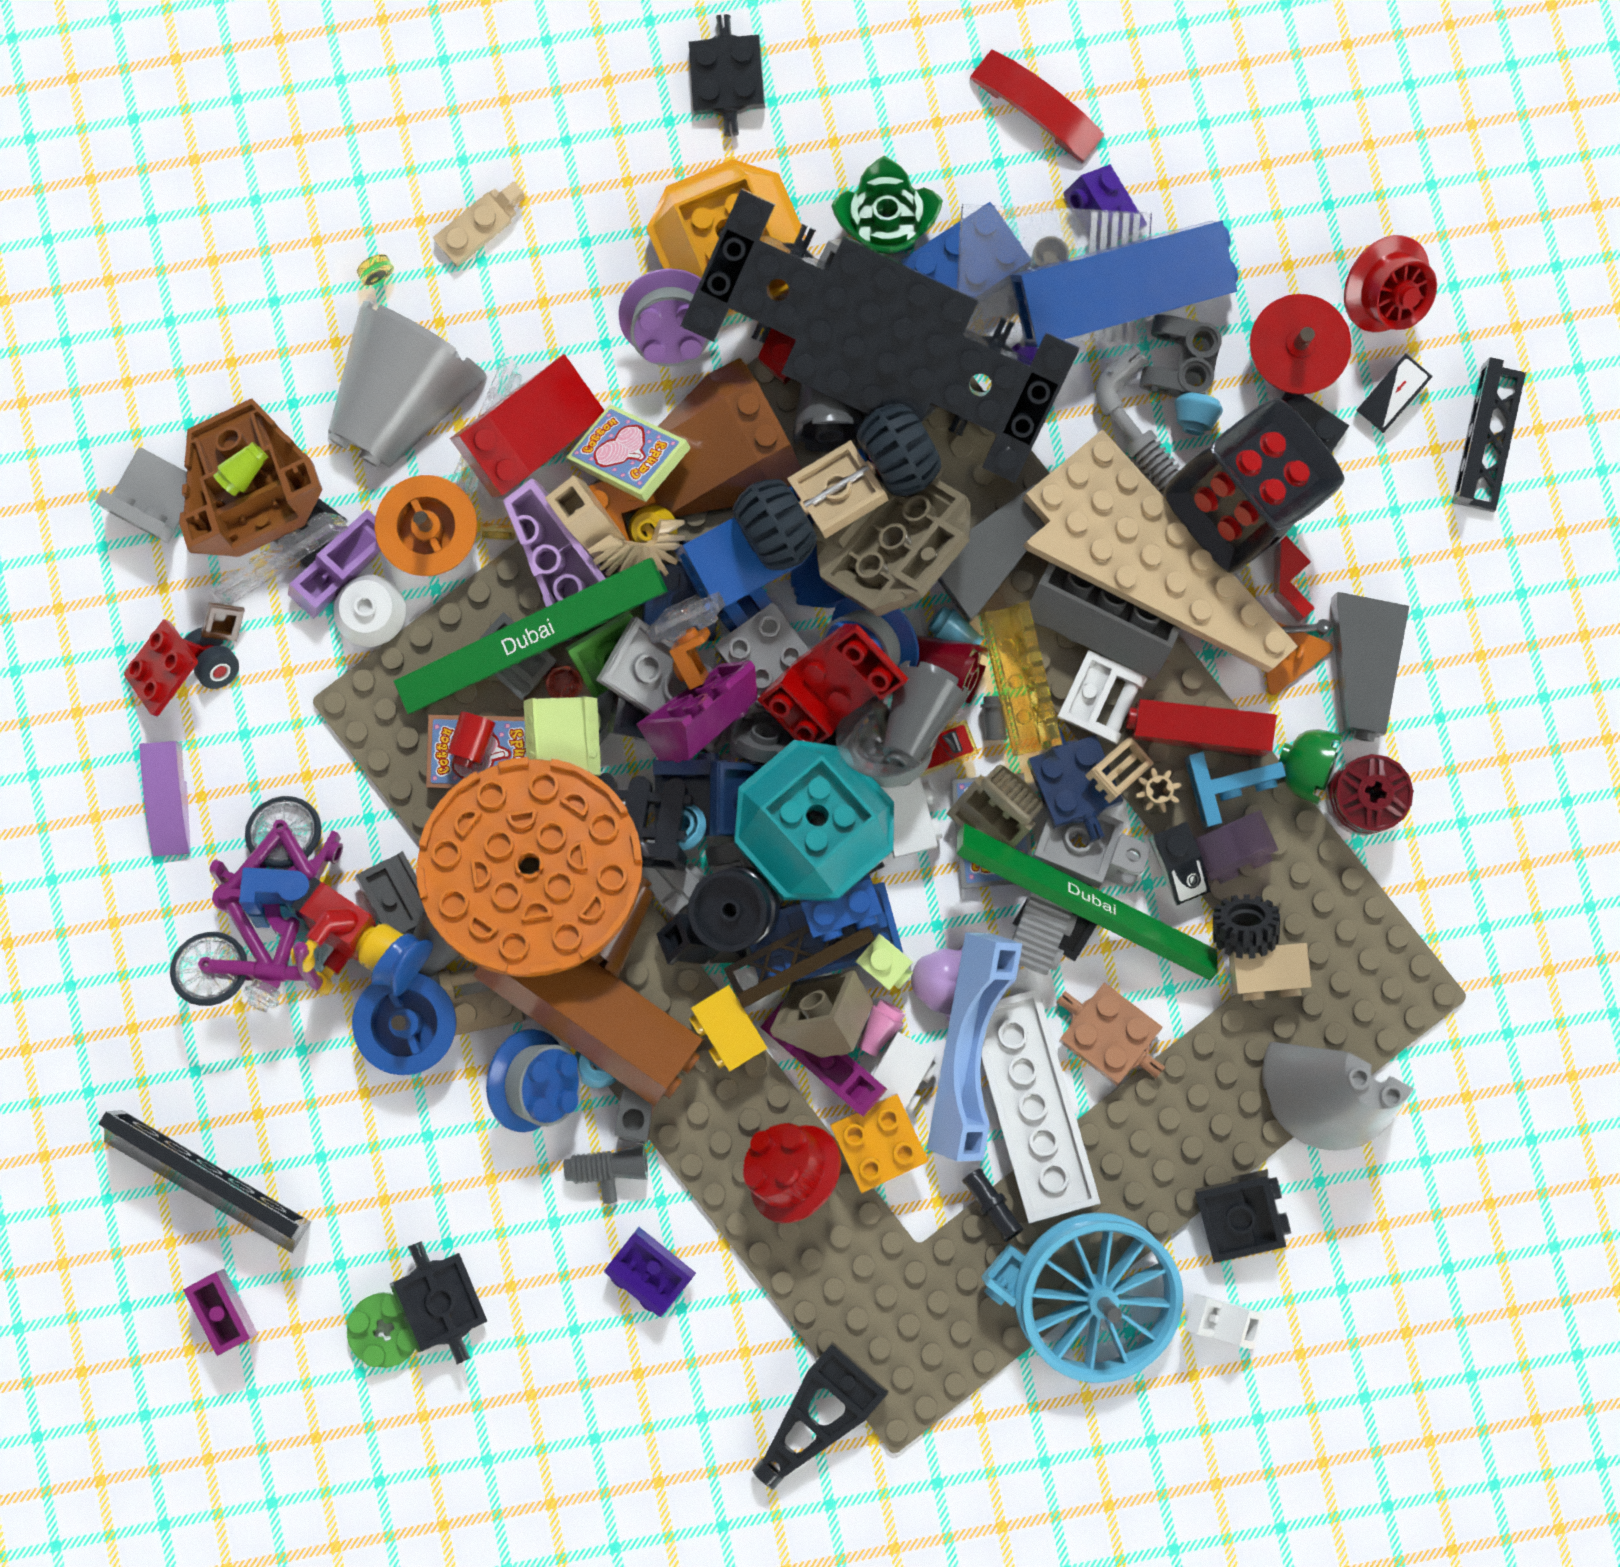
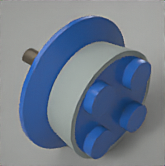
M847 597L836 606L831 622L823 632L822 640L844 624H858L898 668L905 661H911L909 667L917 666L919 659L917 636L907 616L900 609H895L877 617Z
M525 1029L511 1035L500 1045L494 1054L487 1074V1101L495 1119L503 1127L522 1133L531 1132L540 1127L554 1126L562 1122L578 1106L582 1078L578 1070V1061L570 1050L561 1046L552 1035L545 1031Z

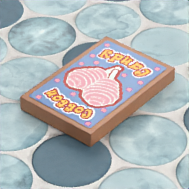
M428 715L426 788L452 789L457 783L475 771L479 773L487 768L498 765L499 761L526 757L524 717L481 716L496 724L482 765L474 764L473 770L451 763L453 756L447 754L459 715Z

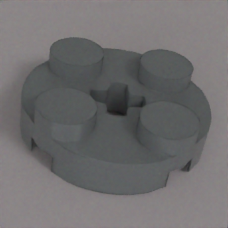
M754 713L753 719L743 720L742 717L732 722L727 735L730 755L738 759H750L764 765L795 740L771 714Z

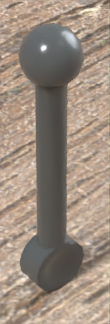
M1320 619L1316 624L1281 628L1287 634L1316 631L1324 635L1329 632L1331 624L1326 619Z

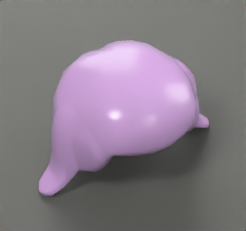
M963 945L958 950L943 948L921 957L915 964L912 971L913 974L911 975V985L915 995L929 1009L943 1013L948 1021H950Z

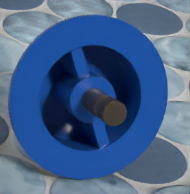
M418 973L406 991L400 996H394L393 990L389 986H377L371 983L362 992L355 1005L352 1016V1031L359 1051L373 1066L389 1074L413 1075L430 1069L446 1055L455 1037L456 1013L453 1003L443 987L430 977Z

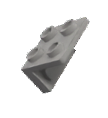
M140 447L135 452L112 495L102 490L95 503L105 511L169 544L179 526L180 513L184 512L185 498L182 495V484H186L187 472Z
M775 603L769 604L714 644L715 651L724 663L753 662L756 671L758 698L796 659L809 650ZM758 700L754 702L758 708L762 706Z

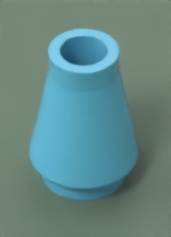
M943 605L928 626V630L934 633V638L978 645L981 644L984 638L954 607L949 609Z

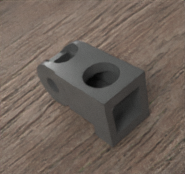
M625 1086L624 1092H622L614 1137L616 1139L648 1144L654 1106L627 1086Z

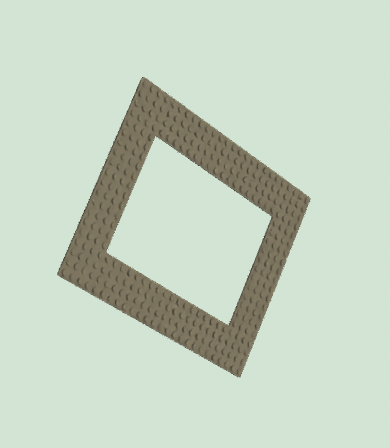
M758 358L747 364V368L757 380L786 434L801 469L832 452L810 451L805 449L804 442L799 441L798 445L794 443L792 432L800 382L791 378L785 385L759 363ZM972 377L970 380L971 388L976 392H985L975 378ZM934 404L932 406L935 408V412L922 422L941 459V469L936 478L964 494L970 502V529L1032 485H1037L1050 474L1031 450L1016 483L982 468L997 435L996 433L968 421L963 435L959 436L956 434L961 420L954 433H952L948 428L955 414ZM855 439L851 440L857 450L861 449L859 443L855 444ZM598 479V480H596L594 483H592L591 485L597 484V483H600V482H603V481L600 480V479ZM733 508L677 517L675 520H684L685 522L683 526L678 528L677 534L684 535L686 541L693 540L734 518ZM636 512L624 515L628 531L630 520ZM519 540L399 631L393 639L382 644L326 687L313 699L315 708L418 841H420L423 829L431 813L440 800L451 790L426 788L428 715H460V712L463 711L478 716L524 717V701L493 675L413 714H407L393 681L479 640L503 612L514 622H517L546 608L542 592L536 578L533 576L528 564V558ZM674 550L666 551L668 554H670L678 560V556ZM1028 551L979 613V616L1054 711L1059 714L1087 651L1090 650L1098 655L1100 654L1080 643L1072 642L1066 636L1048 627L1040 626L1033 620L1023 616L1049 564V561ZM661 559L662 563L664 564L670 563L668 561ZM618 568L610 576L617 574ZM643 604L629 610L633 617L642 620ZM617 617L577 635L569 642H562L547 649L546 651L559 663L528 694L525 700L531 698H551L580 676L572 663L566 647ZM1179 634L1156 679L1153 680L1145 676L1147 681L1143 689H1138L1131 705L1132 708H1135L1136 703L1140 699L1239 710ZM1109 659V660L1114 661V662H1116V663H1118V664H1120V665H1122V666H1124V667H1127V666H1125V665H1123V664H1121V663H1119V662H1117V661H1115V660H1113V659ZM1116 677L1096 722L1106 726L1126 682ZM1128 713L1120 728L1119 733L1121 737L1117 745L1106 742L1097 736L1105 757L1131 736L1132 730L1126 729ZM1063 721L1078 741L1094 735ZM1134 740L1154 762L1139 777L1150 780L1149 771L1151 768H1155L1157 775L1161 776L1170 770L1171 775L1169 779L1172 784L1181 783V786L1173 792V796L1177 797L1179 802L1177 804H1172L1169 801L1165 802L1166 812L1163 814L1160 813L1158 806H1152L1147 812L1144 811L1147 802L1143 798H1135V795L1142 792L1143 786L1137 783V779L1121 793L1123 798L1153 835L1186 821L1188 822L1201 853L1211 891L1202 895V897L1213 911L1217 904L1221 905L1223 899L1226 898L1231 902V896L1237 895L1239 899H1243V894H1250V899H1255L1257 895L1263 897L1262 902L1266 900L1272 901L1273 907L1277 906L1280 913V940L1278 945L1307 943L1312 987L1301 988L1302 996L1280 998L1279 990L1266 991L1265 999L1243 1001L1242 994H1234L1154 1058L1165 1066L1157 1079L1141 1068L1077 1119L1100 1204L1029 1224L1014 1170H1012L993 1187L998 1194L1003 1193L1007 1199L1005 1204L1024 1228L1019 1235L1008 1242H1004L988 1216H982L979 1211L981 1206L974 1200L927 1239L917 1242L874 1188L861 1193L837 1140L767 1050H764L729 1072L726 1066L719 1069L708 1050L714 1046L707 1034L700 1037L703 1041L695 1051L700 1055V1058L688 1074L681 1071L677 1077L682 1082L669 1099L663 1095L656 1106L653 1107L649 1140L817 1358L833 1341L889 1391L866 1421L892 1453L900 1452L1032 1346L1019 1325L1015 1307H1012L1006 1301L999 1305L984 1292L988 1286L984 1283L981 1276L1008 1243L1026 1255L1036 1240L1051 1227L1063 1220L1086 1213H1110L1126 1217L1144 1227L1155 1239L1162 1243L1200 1212L1195 1189L1232 1181L1234 1176L1250 1173L1294 1138L1280 1125L1270 1109L1272 1106L1267 1090L1263 1087V1062L1269 1042L1349 1052L1371 1064V1074L1373 1075L1465 1001L1466 993L1317 806L1294 795L1287 788L1283 778L1276 780L1278 787L1256 792L1255 786L1241 789L1243 796L1221 801L1219 795L1215 796L1222 823L1203 829L1184 759L1189 755L1203 752L1210 779L1213 780L1278 763L1279 759L1273 751L1260 759ZM1129 748L1125 749L1109 764L1111 772L1133 753ZM1138 758L1115 778L1117 786L1142 764ZM1160 782L1155 786H1149L1154 791L1152 795L1154 799L1160 796L1166 797V794L1162 792L1164 785ZM528 857L520 863L519 870L521 873L538 872L540 862L533 857ZM651 902L623 969L617 978L698 1035L689 1020L690 1017L695 1015L691 1008L718 992L719 988L700 964L677 961L674 965L667 964L656 935L667 924V921ZM616 1080V1082L608 1087L617 1099L621 1101L625 1085ZM781 1123H793L797 1126L811 1125L825 1130L836 1141L841 1156L839 1178L830 1197L812 1215L793 1223H776L764 1217L756 1209L752 1201L750 1189L747 1188L743 1178L744 1174H742L744 1172L742 1169L744 1168L746 1152L750 1148V1141L753 1135ZM1094 1232L1078 1237L1092 1274H1097L1103 1232ZM1113 1232L1107 1275L1135 1238ZM1072 1241L1066 1243L1051 1256L1050 1259L1078 1280L1081 1281L1086 1277ZM1144 1246L1129 1268L1151 1251L1148 1246ZM1045 1264L1038 1276L1035 1288L1076 1291L1077 1285L1048 1264ZM1033 1297L1034 1321L1076 1301ZM1061 1322L1038 1332L1040 1337L1043 1338Z

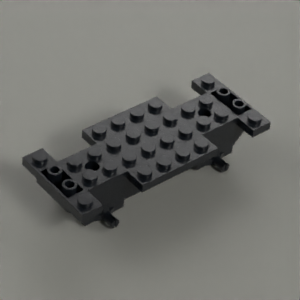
M741 189L680 326L714 342L730 308L758 322L751 336L752 339L757 340L762 328H764L758 341L760 343H766L771 328L796 339L781 374L868 415L876 409L887 405L902 404L909 407L922 423L930 403L955 414L948 428L952 433H954L960 420L961 423L956 431V434L959 436L963 435L968 421L996 433L997 435L982 468L1016 483L1080 347L1046 332L1033 360L1030 361V358L1013 351L1006 343L1015 325L1014 322L1009 320L1004 332L1001 333L1007 321L1006 318L1001 317L993 336L979 335L966 329L979 301L968 294L844 236L831 264L815 258L807 250L816 229L810 227L803 240L808 225L803 223L794 243L781 242L771 236L763 235L776 204L745 189ZM774 279L784 280L789 287L788 296L785 298L774 297L769 289L770 282ZM976 374H984L989 377L991 386L985 392H976L970 386L971 378Z

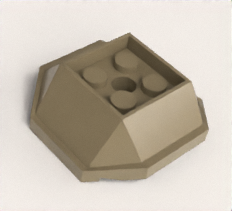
M875 474V478L885 491L889 501L826 539L814 522L812 526L817 536L819 572L825 584L877 617L895 609L911 607L915 601L922 599L970 541V502L968 498L937 478L921 492L906 496H895L887 491L884 484L880 482Z

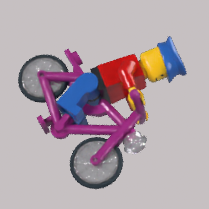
M279 796L262 803L249 817L245 827V842L250 856L235 873H231L225 864L217 859L213 860L209 869L218 884V887L213 892V903L219 911L229 914L255 961H247V955L242 945L228 934L204 932L187 939L175 952L170 964V979L175 992L183 1000L198 1006L221 1004L234 996L244 984V981H253L251 986H246L243 991L248 997L246 1002L257 1010L267 1012L268 1008L277 1009L279 1005L277 999L280 995L278 988L282 982H287V980L305 981L306 987L317 991V994H328L333 987L331 977L333 974L338 975L347 961L352 958L372 971V984L389 986L392 988L394 996H400L406 991L432 953L433 943L430 940L420 941L409 933L404 935L385 923L376 925L373 917L368 912L325 883L319 881L328 862L336 864L339 861L343 852V844L340 843L341 837L338 832L332 830L320 853L309 861L308 857L314 852L321 838L322 826L317 811L301 798ZM268 866L273 868L291 867L288 870L266 869ZM253 925L255 928H270L271 925L274 932L280 936L274 959L271 958ZM302 925L305 931L308 932L306 935L307 942L299 941L294 944L299 927ZM326 943L334 949L322 964L324 967L323 971L318 972L314 969L315 958L313 951L316 947L321 948ZM290 955H291L292 965H295V963H296V966H288V961H289Z

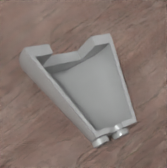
M363 301L359 308L328 429L330 433L328 439L346 450L349 445L362 450L359 457L375 467L382 463L391 468L482 384L487 374L470 358L466 357L463 361L454 346L418 323L382 305H379L378 309L374 310L372 309L374 303Z
M1269 1042L1264 1057L1262 1070L1263 1087L1267 1090L1272 1106L1270 1109L1280 1125L1294 1138L1318 1149L1331 1151L1349 1150L1374 1140L1390 1125L1414 1090L1413 1087L1393 1076H1388L1383 1082L1377 1081L1371 1074L1372 1065L1349 1052Z

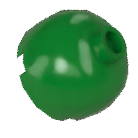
M1311 729L1299 734L1292 745L1284 744L1278 763H1283L1286 774L1283 777L1284 782L1294 795L1315 804L1320 803L1321 797L1315 794L1317 789L1322 791L1326 789L1338 756L1337 748H1334L1333 744L1334 742L1341 744L1343 735L1328 730Z

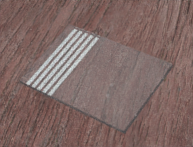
M961 204L957 290L979 300L966 329L979 335L993 336L1000 318L1003 317L1007 321L1001 333L1004 332L1010 320L1015 325L1008 339L1024 340L1010 279L1011 274L1151 237L1152 213ZM1145 318L1065 339V341L1144 344Z

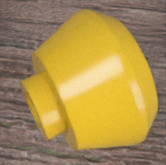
M650 505L639 509L632 516L629 523L630 540L639 543H647L653 540L652 535L655 534L654 529L658 525L659 519L675 520L674 516L666 508L658 505ZM678 528L670 533L677 534Z

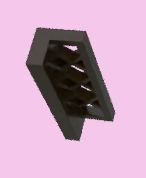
M806 925L725 967L723 970L742 1007L745 1008L875 940L869 926L860 929V931L848 937H837L841 941L829 947L830 940L825 941L823 950L812 954L800 950L804 935L811 932L809 925ZM799 938L796 948L786 945ZM778 948L794 952L790 967L783 971L767 967L771 952ZM798 954L808 956V958L795 964ZM766 955L763 965L753 963V961ZM745 965L762 969L757 985L745 991L742 990L733 973ZM765 971L776 974L763 981Z

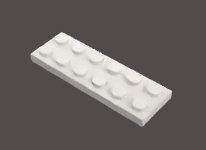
M1039 989L1002 998L996 1005L988 1023L981 1059L1028 1223L1100 1204L1101 1202Z

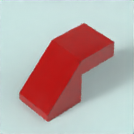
M1286 535L1275 546L1274 598L1299 623L1315 608L1290 581L1306 568L1311 561Z

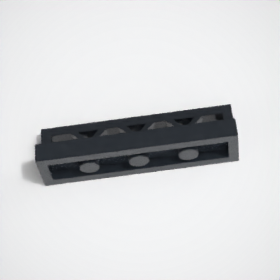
M1489 357L1481 366L1452 503L1494 513L1498 505L1526 372L1503 367L1504 360ZM1500 377L1515 380L1513 393L1501 400L1497 394ZM1511 400L1508 411L1507 407L1505 406V403ZM1499 408L1506 419V425L1503 430L1494 435L1490 429L1493 411ZM1503 435L1502 443L1500 444L1497 438ZM1491 442L1499 457L1495 465L1486 469L1482 459L1485 446ZM1496 469L1493 480L1489 473ZM1482 477H1484L1491 488L1489 502L1474 498L1477 482Z

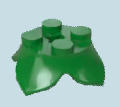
M883 155L866 168L861 175L857 191H845L839 194L833 201L831 208L838 223L849 235L862 245L878 253L889 255L910 251L915 247L916 240L936 222L943 200L931 189H914L903 167ZM882 215H891V217H883Z

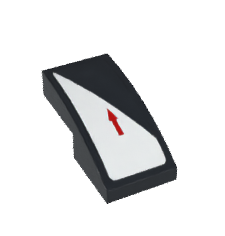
M1405 353L1356 411L1384 434L1430 381L1433 375Z

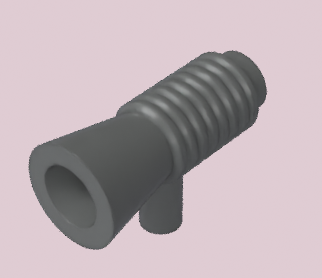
M644 1143L613 1153L611 1151H602V1153L574 1154L571 1156V1159H564L563 1162L566 1181H573L574 1184L600 1181L604 1204L617 1202L615 1178L648 1180V1160Z

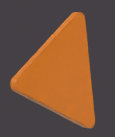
M1277 622L1280 627H1287V625ZM1304 632L1287 634L1298 647L1270 672L1265 671L1268 693L1276 695L1333 650V645Z

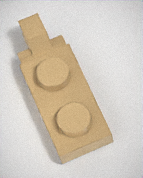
M513 181L500 193L496 188L489 193L487 192L432 237L434 242L452 263L459 267L512 223L511 219L517 214L513 208L525 198L523 190Z

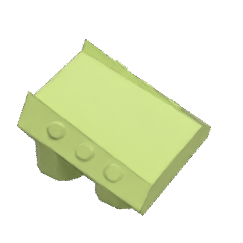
M586 696L575 698H531L524 701L526 757L549 761L557 759L581 767L595 776L601 775V752L599 746L601 716L598 713L597 698Z

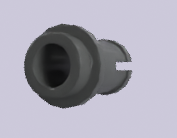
M1005 696L983 697L984 704H980V708H984V740H1007L1005 707H1009V703H1005Z

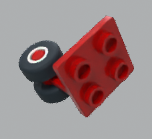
M163 619L155 631L151 633L136 657L129 663L124 676L148 712L158 717L193 669L200 683L209 689L222 688L235 679L239 671V661L229 648L221 646L224 640L201 637L202 627L193 630L183 639L173 624Z

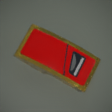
M966 720L947 726L932 744L931 761L927 769L920 775V778L979 755Z

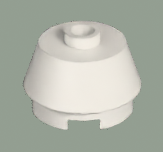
M364 575L352 579L342 587L334 603V620L341 634L350 642L365 647L379 646L393 639L401 630L406 617V604L401 591L390 580L377 575Z

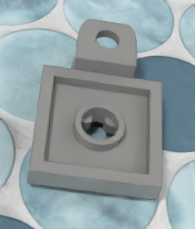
M1101 813L1097 818L1105 837L1091 842L1083 822L1069 823L1054 829L1047 815L1032 856L1033 858L1098 889L1104 879L1120 886L1132 887L1138 875L1144 871L1150 854V848L1141 840L1121 833L1123 821ZM1076 835L1081 836V842L1086 847H1074L1069 838L1073 839Z

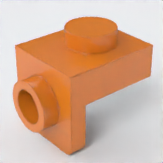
M692 627L681 632L675 637L677 641L669 651L674 660L673 669L676 676L681 682H686L689 690L702 685L709 675L695 648L705 643L711 633L708 627L699 631Z

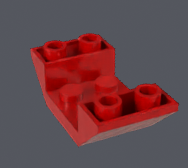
M844 624L796 659L757 700L795 740L821 743L832 735L841 719L875 695L882 700L905 684L909 678L858 624Z

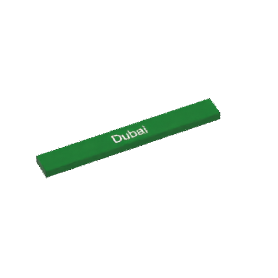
M648 558L406 674L393 682L407 714H413L667 593L668 590L654 559Z
M965 823L958 831L956 848L958 856L1207 980H1212L1218 973L1217 949Z

